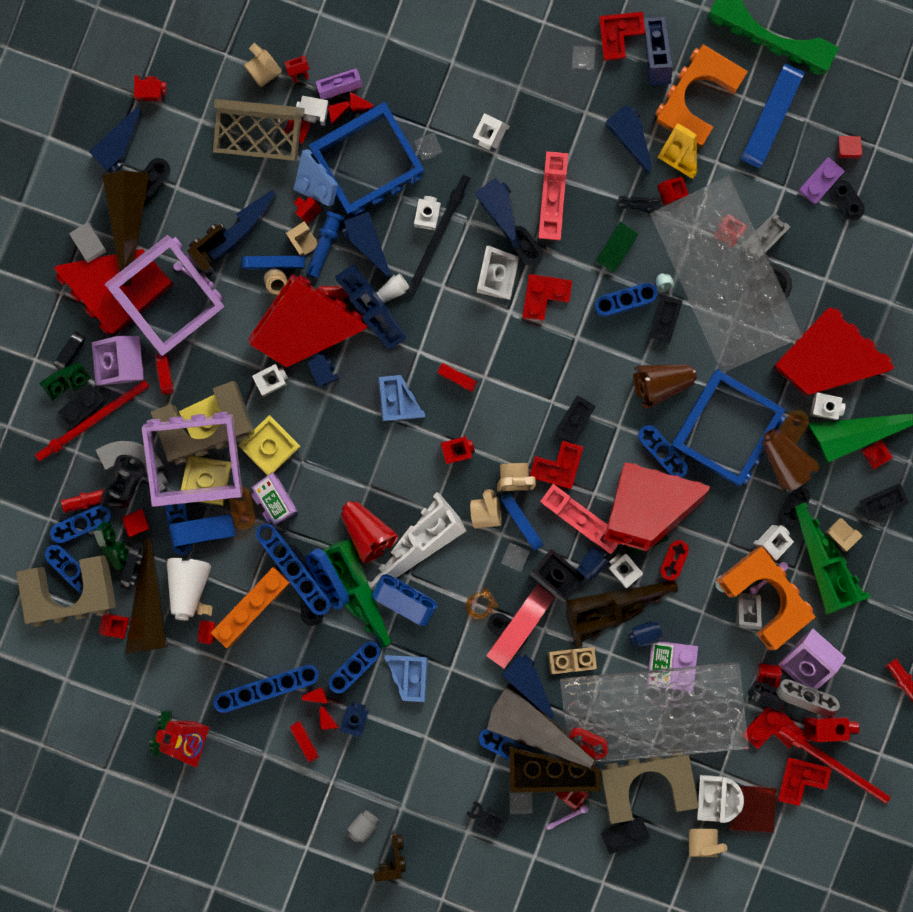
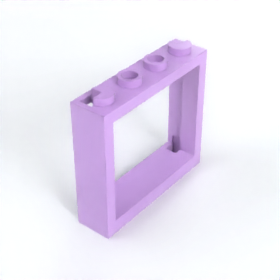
M168 235L105 283V286L162 356L225 307L221 303L223 297L216 289L212 291L207 285L210 283L207 276L203 272L198 273L194 268L197 264L189 254L185 256L181 251L183 245L176 237L172 239ZM170 247L213 304L163 343L119 287Z
M227 412L214 413L213 417L197 414L191 416L192 419L185 420L179 416L169 418V421L160 422V419L147 420V424L142 426L152 507L242 496L243 491L233 414L227 415ZM226 424L234 485L160 493L152 431Z

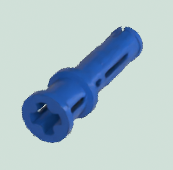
M330 211L326 212L327 218L324 226L319 230L321 236L306 271V274L319 278L333 240L338 238L337 232L341 221L345 220L344 217Z

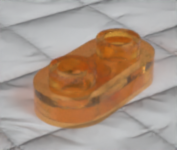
M801 410L792 411L788 414L779 430L797 444L808 427L809 418ZM794 418L800 419L799 426L793 424Z
M242 486L245 496L244 500L238 501L237 498H229L234 524L236 527L246 530L255 524L256 516L251 492L248 488ZM244 514L249 517L246 523L241 521V516Z

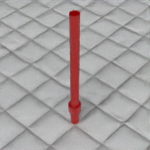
M143 380L60 438H54L48 442L49 445L35 454L37 459L42 461L53 452L57 453L62 450L63 446L149 388L147 382Z
M784 725L778 728L777 732L789 739L790 743L795 747H801L883 803L887 804L890 801L891 797L806 741V737L800 733H794Z

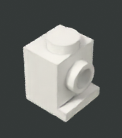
M302 96L301 102L297 101L296 107L305 108L303 120L310 123H316V120H319L320 124L325 126L329 107L328 100Z
M484 113L473 138L479 140L478 145L488 150L491 147L497 149L506 129L508 130L510 126Z
M424 196V200L419 199L414 227L436 231L441 203L437 202V198ZM425 208H430L432 213L425 215L423 211Z
M276 364L252 376L263 397L287 385L285 382L288 379L283 367L278 368ZM269 377H276V382L269 384Z
M818 392L815 393L810 416L838 420L839 416L843 417L845 411V404L842 403L843 398ZM828 402L833 404V410L831 411L826 408Z
M772 525L753 544L757 548L763 547L773 557L772 560L777 561L794 541L789 537L790 532L782 525Z
M618 553L609 561L611 563L609 570L625 588H628L643 575L642 571L627 554L621 556ZM626 565L628 571L624 574L620 572V566Z

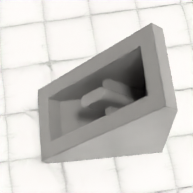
M90 222L69 233L87 263L106 252Z
M738 594L735 627L761 630V595Z

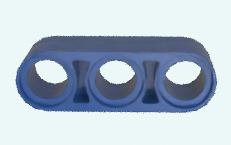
M644 283L603 295L595 303V312L600 317H608L649 305L657 297V288L651 283ZM643 289H650L653 293L652 298L644 299L641 291ZM628 295L631 297L632 303L625 306L620 302V297ZM607 301L611 309L603 312L599 308V303Z
M232 514L170 525L174 547L236 536Z
M388 574L381 575L372 592V597L376 601L422 626L429 623L437 609V603L432 598Z
M372 641L365 643L329 679L330 689L335 693L346 691L379 658L381 654L380 646ZM369 645L377 649V655L373 658L367 657L364 652L365 648ZM357 661L360 663L361 670L359 673H352L349 670L350 662ZM342 677L345 680L344 688H335L333 685L334 678Z

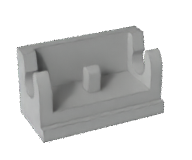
M777 214L771 215L742 247L758 261L790 226L787 223H782Z

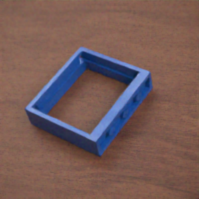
M385 102L309 145L318 164H322L327 174L336 181L321 153L379 119L386 117L414 166L412 170L352 204L349 203L338 184L336 195L348 216L354 215L355 217L358 214H362L366 211L365 207L373 204V206L380 204L385 200L384 196L390 193L392 195L399 193L404 189L403 186L409 182L414 184L423 178L422 175L425 174L424 168Z
M716 369L671 446L739 487L742 483L747 484L752 476L750 469L753 464L758 465L764 455L761 453L763 449V435L769 430L775 429L776 426H781L786 417L783 415L786 409ZM720 380L775 412L738 476L683 444Z

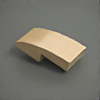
M594 647L547 652L550 674L597 669Z

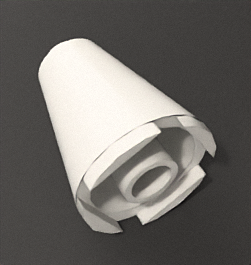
M182 558L168 559L167 573L171 614L175 615V619L187 621L189 617L194 616L211 571L209 563L189 559V561H182Z

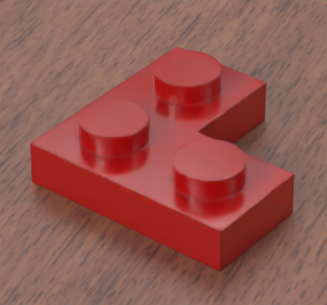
M643 12L599 16L603 60L625 59L624 37L645 35Z
M529 274L522 318L544 321L547 300L569 303L573 280Z
M562 441L556 462L535 456L530 476L535 477L539 481L572 489L583 446Z
M766 706L741 734L757 749L772 734L790 749L792 747L791 741L778 733V728L784 725L794 733L798 732L803 735L804 732L784 712Z
M787 757L777 800L800 806L805 785L827 790L832 768Z

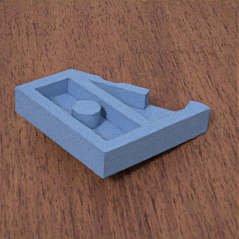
M303 150L293 190L327 206L333 205L338 187L337 182L332 176L327 174L322 164L315 162L311 157L313 153L310 150Z
M401 375L378 377L382 422L425 417L424 411L417 404L414 395L407 388Z
M385 655V660L391 669L392 677L399 688L402 700L426 702L428 657Z

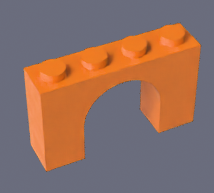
M704 44L700 50L695 48L689 58L692 63L688 68L683 67L678 76L681 79L677 87L672 85L666 95L669 97L666 105L661 103L655 113L658 116L656 123L670 132L679 123L697 134L698 149H701L713 126L696 117L688 110L684 99L685 90L696 81L709 80L735 94L748 72Z
M758 547L716 581L729 598L736 597L757 580L767 581L776 588L780 597L779 611L756 634L768 650H777L811 622L815 615L812 613V606L807 601H803L799 596V589L787 580V574L783 568L774 563L773 557L763 547Z
M273 567L216 626L211 634L226 648L232 647L245 634L249 625L269 604L278 599L291 583L278 568Z

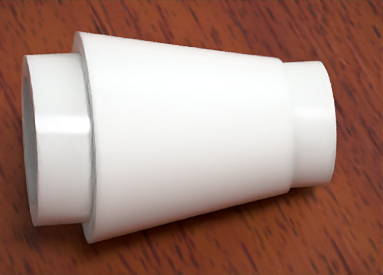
M401 274L393 275L376 293L385 303L405 294L406 290L409 289V285Z

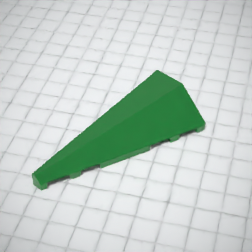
M913 414L815 422L807 425L815 443L818 444L825 462L828 463L912 426Z
M807 503L796 506V512L826 614L837 612L871 598L870 594L863 592L857 583L859 582L857 575L852 576L847 569V561L830 536L822 533L818 527L820 524L818 519L811 517L806 508L808 506Z
M351 538L323 549L349 595V602L345 606L355 618L358 616L366 624L365 630L368 633L372 632L380 641L379 646L381 648L386 647L391 643L375 599L372 597V591ZM324 575L325 579L327 578V580L331 583L330 579L326 575Z

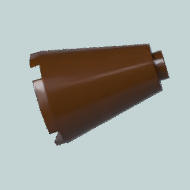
M689 364L639 365L634 367V370H637V373L633 374L635 392L638 398L642 397L644 402L641 405L645 409L652 408L693 386L695 380H697L696 371Z
M771 429L763 435V447L778 483L784 492H786V488L792 491L811 479L809 474L813 470L815 473L818 472L820 466L817 461L781 430L775 431Z

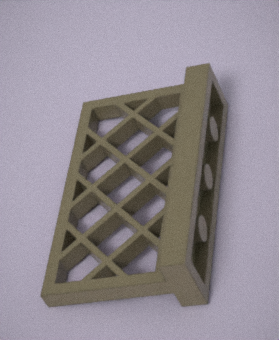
M215 99L214 108H217L213 152L297 161L301 117H304L305 108ZM223 113L230 114L234 120L227 128L222 123ZM246 116H250L255 122L248 130L240 122ZM267 118H271L275 124L269 132L261 125ZM287 120H294V130L287 134L282 125ZM236 125L243 131V134L237 140L229 132ZM256 127L264 134L257 142L250 135ZM279 129L285 138L276 145L270 135ZM227 135L232 144L227 149H221V138ZM245 137L253 144L247 151H243L238 144ZM266 139L273 146L268 153H264L259 147ZM286 141L292 146L291 156L284 155L280 150V147Z

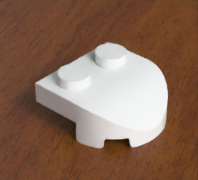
M700 775L697 820L725 823L734 819L742 811L744 804L743 793L738 784L727 777Z

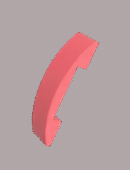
M546 151L538 239L561 240L568 153Z
M554 484L540 502L608 553L612 554L619 545V543L604 539L607 523L600 520Z
M537 584L486 656L504 669L543 616L555 596Z

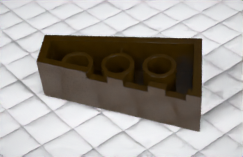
M509 747L510 793L600 791V767L594 766L589 768L570 760Z

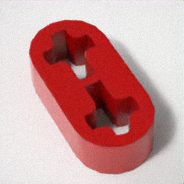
M165 353L163 356L156 354L162 395L174 394L168 354Z
M441 363L437 370L439 375L470 392H474L478 384L474 379L444 363Z
M673 541L667 549L660 567V574L666 580H675L681 573L689 552L688 545L684 541ZM681 544L684 553L679 554L676 560L674 559L675 551L672 549L673 546ZM672 561H674L673 569L676 570V574H671L668 577L667 571L664 568L665 566L669 567Z
M299 720L290 725L291 731L308 762L311 763L320 758L301 721Z
M579 727L569 732L568 737L573 742L574 737L582 736V741L579 740L578 743L582 746L581 749L590 757L602 759L607 755L608 742L603 737ZM598 744H601L602 750L599 749L598 752L594 751L595 747H597Z

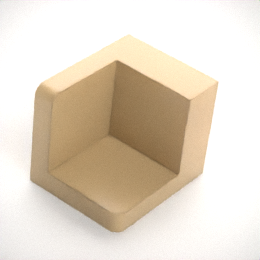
M305 221L286 233L300 256H306L315 250L318 244Z
M842 518L838 519L825 532L843 552H847L862 537L857 530H853Z

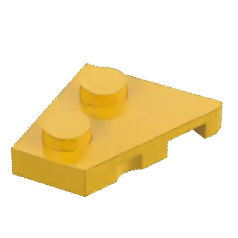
M677 123L657 158L694 179L697 174V134Z

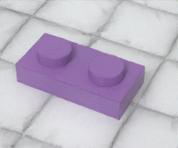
M357 68L315 81L320 98L323 100L363 87Z
M827 157L798 191L815 205L844 173V170Z

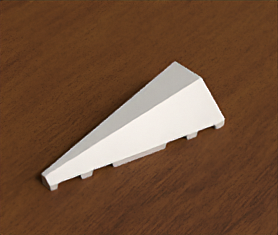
M438 492L434 494L433 498L435 500L429 508H424L421 511L423 516L416 525H411L391 551L392 556L388 562L380 565L378 568L380 570L379 574L372 582L368 581L372 591L381 575L388 574L397 578L466 532L460 517Z

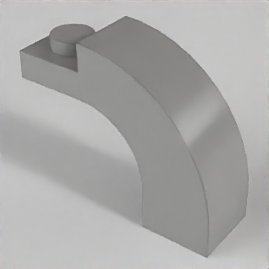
M117 441L96 449L105 470L113 469L116 458L119 455L126 454L142 461L147 472L144 445L131 441ZM155 453L160 493L167 490L165 484L168 483V480L163 471L160 473L158 471L165 464Z

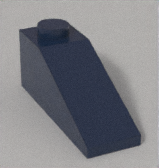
M665 17L644 18L649 86L671 84L672 60Z
M626 104L606 121L605 126L648 175L652 170V165L642 124L639 119L640 114L634 107L629 108Z
M138 107L89 151L108 173L118 172L124 166L123 162L127 158L143 116Z
M494 178L476 191L475 195L478 202L516 249L519 247L512 201L509 196L511 190L505 182L500 183L497 178Z
M369 212L345 220L346 227L342 228L345 239H350L352 245L387 278L391 277Z
M526 654L524 657L518 655L504 670L502 676L552 720L554 714L538 673L533 667L535 662Z

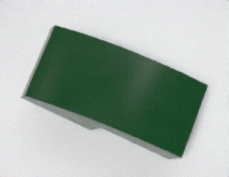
M620 221L608 238V242L597 256L596 262L614 273L639 233Z
M77 363L55 372L39 384L53 401L68 388L76 391L90 380L91 377L83 365Z
M110 521L102 522L94 530L96 540L111 565L116 570H121L126 564L129 551L125 547L124 541H115L116 535Z
M172 710L161 711V716L157 718L158 729L165 731L167 723L172 721ZM157 733L153 734V738L149 740L150 752H153L154 757L162 754L159 750L161 743L156 741Z

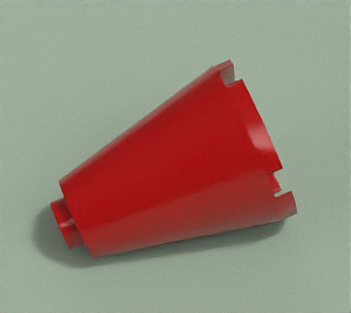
M350 501L342 507V520L363 563H369L384 554L382 551L387 546L390 549L398 540V535L395 531L359 502L353 503Z

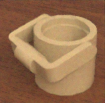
M253 43L249 49L255 57L244 66L259 87L262 88L282 71L265 49L263 50L256 43Z
M528 463L500 464L501 479L497 483V491L534 489L536 486L535 477H529Z
M491 489L485 490L483 494L484 499L471 500L470 510L474 529L501 526L502 510L495 491Z
M689 829V857H718V854L727 851L726 844L718 845L717 829Z

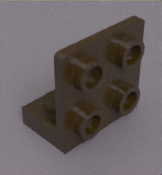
M222 223L212 225L206 231L207 235L201 240L197 238L189 244L190 249L187 250L207 277L215 271L211 267L214 263L205 251L224 237L223 232L226 231V228Z
M398 829L392 832L395 865L392 866V862L380 863L374 870L375 882L402 879L403 873L406 872L405 856L401 857L400 850L404 848L403 835H398Z

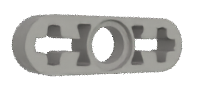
M789 679L783 680L776 689V694L782 701L825 717H832L840 707L838 700L834 696ZM803 695H808L812 702L807 701Z

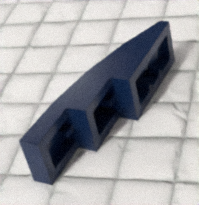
M273 190L236 213L240 222L223 232L227 241L209 252L215 263L235 249L263 219L277 197Z
M354 264L336 275V281L347 292L349 300L363 315V320L389 350L407 339L406 334L394 316Z

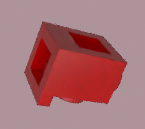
M134 75V98L136 101L163 102V95H167L166 82H161V80L153 76L144 77V80H141L139 75Z
M466 436L441 443L446 465L472 458L471 453L475 452L472 440H467ZM457 446L463 449V452L459 455L454 452Z

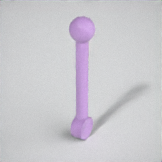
M180 262L174 264L176 271H182L192 277ZM210 281V283L207 284L211 289H213V282Z
M782 562L779 564L784 571L788 569L787 563ZM763 580L758 585L752 586L750 592L757 594L767 581Z
M582 805L579 810L546 825V828L550 830L581 813H587L589 808L587 805Z

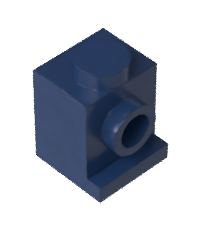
M322 352L310 357L311 361L307 363L319 388L339 380L337 373L332 375L335 368L330 358L326 360Z
M353 702L352 705L348 704L339 731L361 737L369 710L365 709L366 705ZM352 715L359 717L357 723L351 722Z

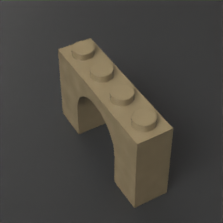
M232 381L213 388L220 411L227 412V415L233 414L237 442L249 439L250 434L255 432L238 384ZM172 404L151 411L153 419H160V422L169 421V418L179 417L176 406ZM220 424L211 436L204 439L191 438L184 428L158 431L168 462L175 463L176 465L187 462L188 457L196 455V457L204 456L212 448L216 447L219 450L229 446L226 424Z
M97 556L79 560L83 579V592L79 600L70 607L59 605L51 597L45 567L17 571L25 624L33 623V627L47 625L46 621L54 619V623L68 621L67 617L74 615L75 620L87 618L90 612H96V616L109 614V609L116 608L107 558L105 556Z
M683 750L670 752V756L664 758L661 757V754L648 756V761L640 762L639 758L627 760L626 765L618 766L617 762L604 765V769H600L611 824L633 820L629 801V787L638 775L649 771L660 773L669 781L676 812L699 808L690 758L687 753L683 754Z

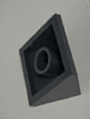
M553 549L549 550L529 574L562 603L567 601L585 578Z

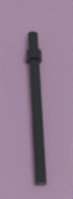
M462 174L456 189L452 190L449 196L451 198L413 276L409 289L406 291L407 294L415 295L458 203H461L465 196L463 193L470 177Z

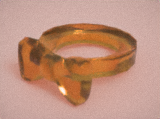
M483 588L482 592H476L467 599L466 609L473 618L483 619L491 613L493 608H497L499 604L490 594L489 590ZM486 597L489 600L485 613L477 614L472 610L471 602L474 598Z

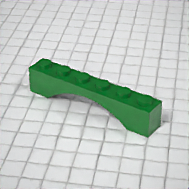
M716 0L708 15L712 23L718 26L725 25L731 28L730 31L738 36L745 35L750 38L752 43L758 46L763 44L769 47L772 53L779 56L783 54L789 57L790 62L799 66L803 64L809 67L808 70L816 75H825L840 48L822 38L793 40L775 35L763 28L752 18L742 0Z

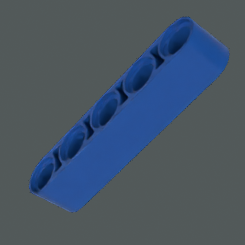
M784 63L740 160L761 169L805 72Z
M270 524L259 526L256 531L258 541L311 611L317 615L328 613L331 608L330 599L278 530ZM270 528L272 530L273 536L270 540L262 538L261 533L263 529ZM279 545L284 546L286 549V555L282 558H278L275 555V548ZM292 563H296L300 568L299 573L295 576L290 575L288 572V567ZM304 581H310L313 584V590L309 594L304 593L301 589ZM319 598L326 601L327 606L324 611H318L315 608V601Z
M305 665L224 691L214 698V707L217 711L225 713L312 685L319 679V670L314 665ZM305 669H312L315 672V678L312 681L304 679L303 672ZM286 675L291 676L294 680L291 688H287L282 684V679ZM264 682L270 683L273 687L272 693L269 695L261 691V685ZM243 689L251 692V699L249 701H243L240 698V692ZM221 696L229 698L230 706L228 708L220 706L219 699Z

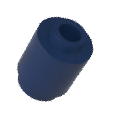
M599 547L597 550L591 548L579 562L580 565L577 567V570L590 581L592 577L595 578L609 563L606 560L608 555Z
M650 621L631 628L632 633H629L632 645H637L638 649L657 643L659 639L663 638L657 621L654 623Z

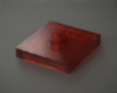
M738 785L743 793L744 804L742 811L729 821V830L774 833L777 788Z

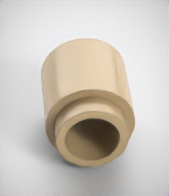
M272 268L265 273L264 282L271 294L278 295L287 283V278L281 269Z

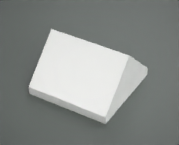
M486 246L477 293L510 299L519 257L491 246Z

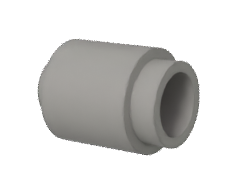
M365 810L348 827L347 830L350 832L348 836L357 844L360 841L365 843L378 827L379 819L368 810Z

